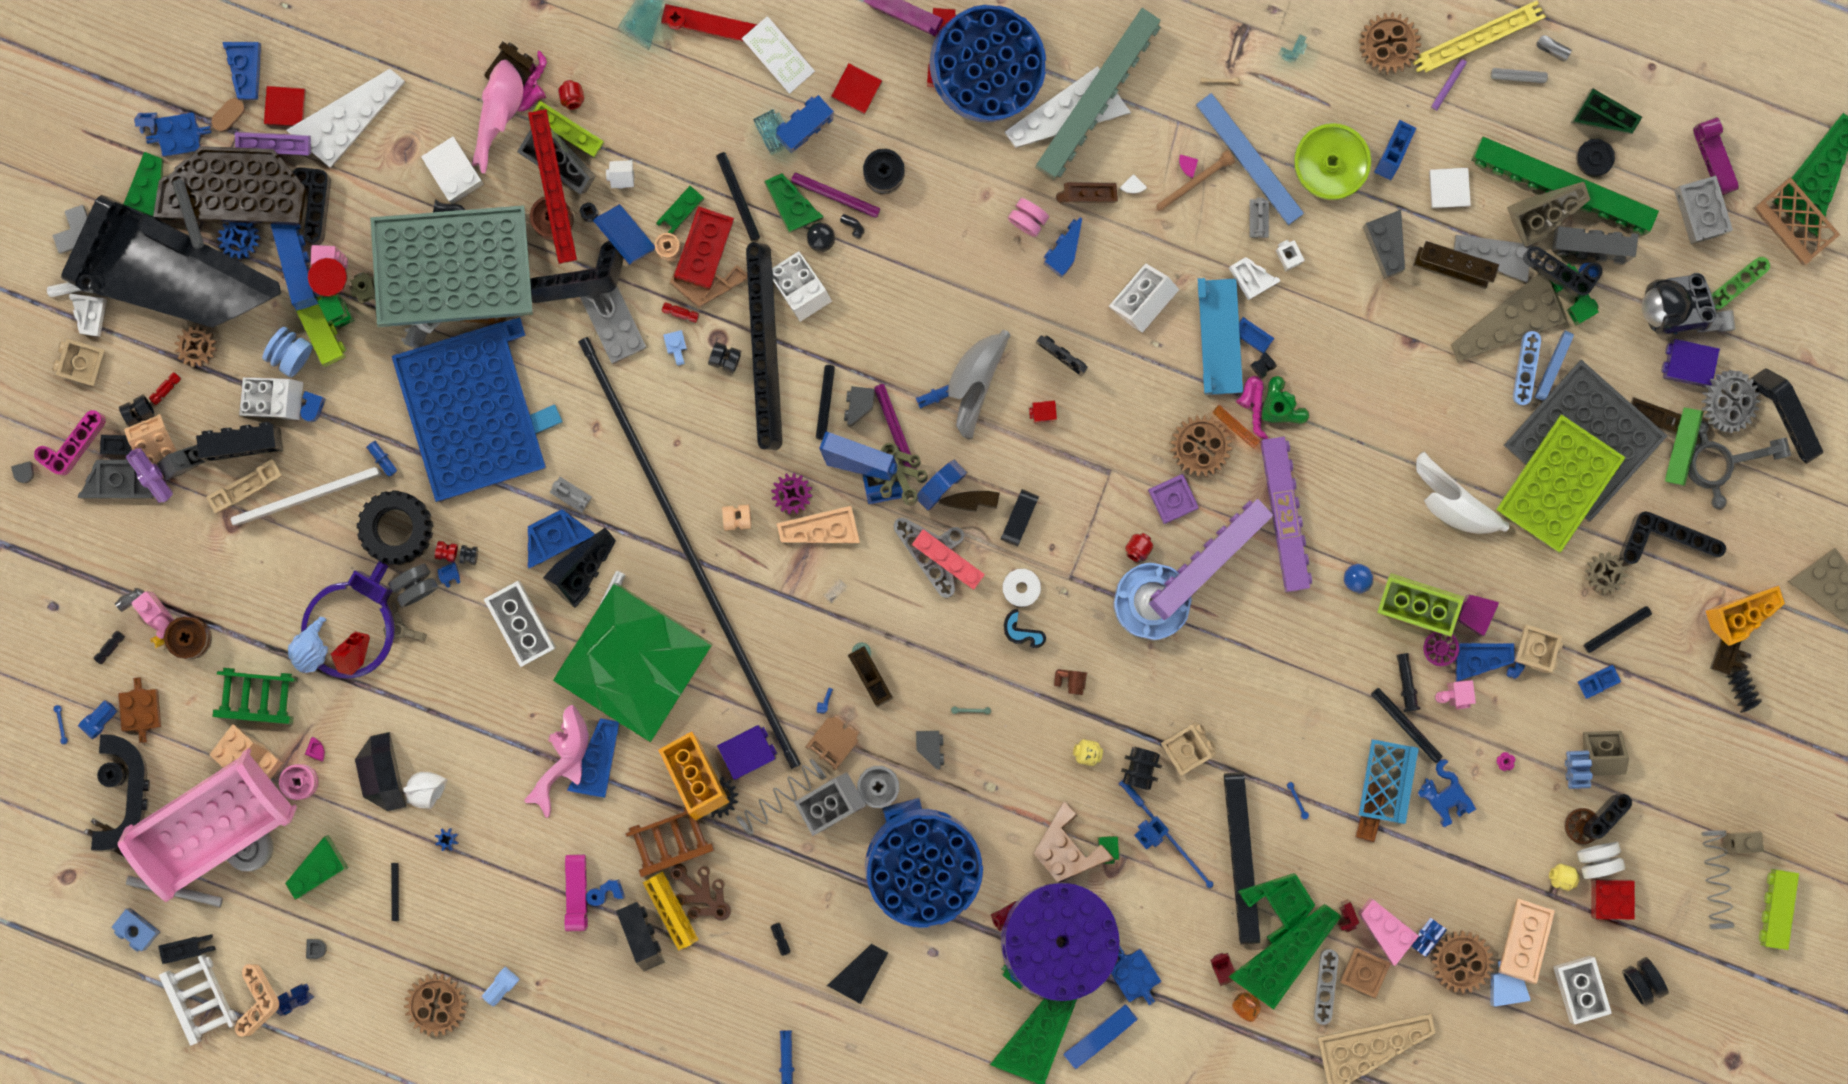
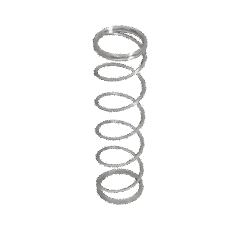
M812 758L809 761L812 764V766L816 769V771L819 773V775H817L807 766L802 765V770L808 782L809 789L805 788L792 777L788 776L787 778L789 785L792 789V792L794 794L795 800L789 798L779 789L773 788V792L778 801L781 811L776 810L763 799H759V804L766 818V823L761 821L748 810H745L744 813L748 820L750 828L739 815L736 817L737 821L740 823V825L743 827V829L747 832L749 836L753 835V828L746 812L752 815L759 822L763 824L768 823V819L764 811V808L761 804V801L768 805L774 811L782 813V806L780 804V801L777 797L775 790L780 792L790 801H796V794L794 792V789L791 785L789 778L807 791L811 790V786L805 773L804 767L808 769L810 772H812L818 778L822 780L826 778L824 772Z
M1726 830L1702 832V836L1723 835L1705 841L1702 844L1706 847L1717 848L1726 851L1725 854L1707 859L1704 861V863L1707 865L1718 866L1728 869L1727 872L1709 877L1705 880L1708 883L1729 887L1727 891L1711 895L1707 897V899L1709 901L1724 903L1731 906L1729 909L1708 916L1710 919L1729 922L1710 924V929H1728L1735 927V924L1731 921L1711 917L1729 911L1733 908V906L1728 902L1709 899L1711 897L1727 893L1731 890V887L1727 884L1708 881L1709 879L1727 874L1730 871L1728 867L1707 863V861L1725 856L1729 851L1721 847L1705 844L1723 838L1727 835Z

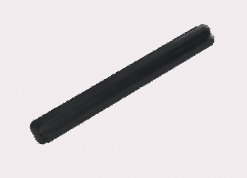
M725 152L716 155L749 238L751 241H756L760 239V235Z
M1376 688L1371 693V696L1433 762H1439L1443 757L1442 754L1380 688Z

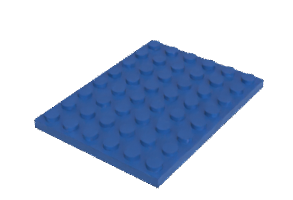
M502 322L391 356L435 502L546 469Z

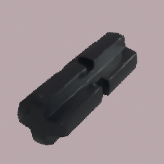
M775 923L771 925L770 928L775 940H777L776 944L782 956L789 954L791 950L787 940L784 939L785 935L781 924Z

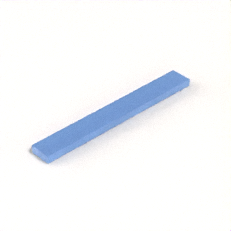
M1209 94L1197 103V108L1286 224L1290 225L1304 214L1213 94Z

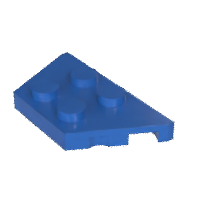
M563 509L529 525L528 568L531 569L590 539L595 533Z

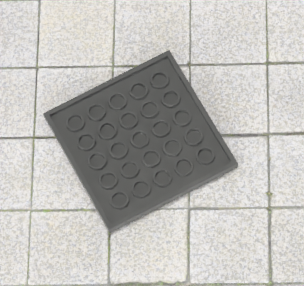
M1579 360L1503 446L1526 465L1555 421L1562 414L1626 457L1585 516V519L1591 522L1665 440L1667 435L1583 360Z

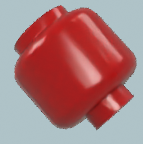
M566 80L558 88L560 103L563 107L574 110L578 109L584 102L585 97L580 83Z
M1145 533L1132 535L1125 546L1127 557L1134 562L1145 561L1154 547L1150 541L1151 537Z

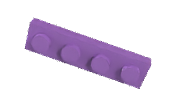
M235 132V147L274 149L277 154L310 155L311 135Z

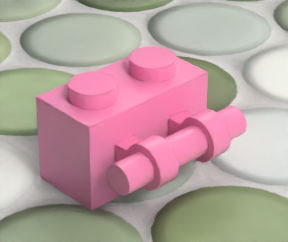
M1473 680L1447 683L1448 691L1437 692L1435 695V700L1438 703L1449 701L1450 706H1455L1456 709L1471 708L1470 704L1476 703Z

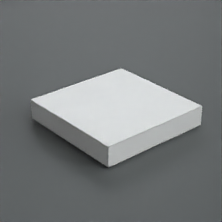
M1468 168L1429 171L1431 209L1471 206Z

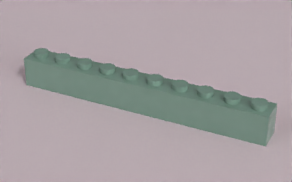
M1144 8L1140 9L1036 164L1035 168L1053 180L1057 176L1061 178L1066 170L1065 164L1067 161L1071 162L1077 154L1075 152L1077 146H1082L1086 141L1087 136L1085 134L1089 129L1092 131L1098 123L1096 118L1099 113L1101 115L1104 114L1109 106L1106 103L1110 98H1115L1119 91L1117 87L1120 82L1124 84L1130 74L1127 72L1130 67L1135 68L1140 58L1138 55L1140 52L1147 50L1151 44L1149 42L1151 36H1156L1160 31L1161 26L1159 24L1161 20Z

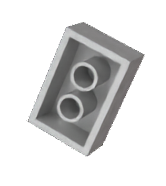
M847 772L794 802L812 836L866 806Z

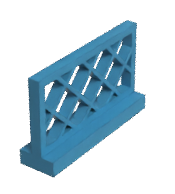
M1371 739L1359 816L1406 824L1418 747ZM1375 744L1383 745L1387 753L1378 758L1374 753ZM1397 748L1405 749L1404 757L1397 762L1391 752ZM1389 754L1395 764L1385 769L1380 760ZM1378 762L1383 772L1374 777L1371 772V766ZM1397 766L1401 774L1399 778L1393 780L1388 771ZM1386 773L1391 783L1382 788L1377 779ZM1375 781L1380 791L1371 796L1367 788L1370 783ZM1394 785L1397 789V796L1390 800L1384 790ZM1383 793L1388 802L1379 807L1373 798ZM1370 800L1377 808L1371 814L1363 812L1365 804ZM1391 804L1394 809L1393 818L1386 817L1381 809Z

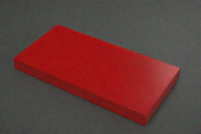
M698 206L674 278L711 289L734 222L733 217Z

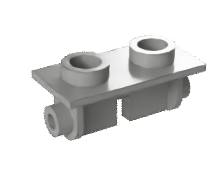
M1264 198L1250 199V238H1269V200H1264Z
M559 477L553 483V488L550 491L551 494L581 513L592 498L562 477Z

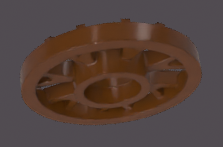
M1578 808L1571 811L1566 817L1565 832L1573 842L1589 844L1595 840L1589 838V840L1584 841L1582 835L1584 834V825L1595 814L1592 810ZM1582 811L1587 812L1585 819L1581 818ZM1574 814L1578 817L1576 822L1571 818ZM1574 824L1575 829L1569 830L1568 825ZM1575 832L1579 833L1577 840L1573 837Z

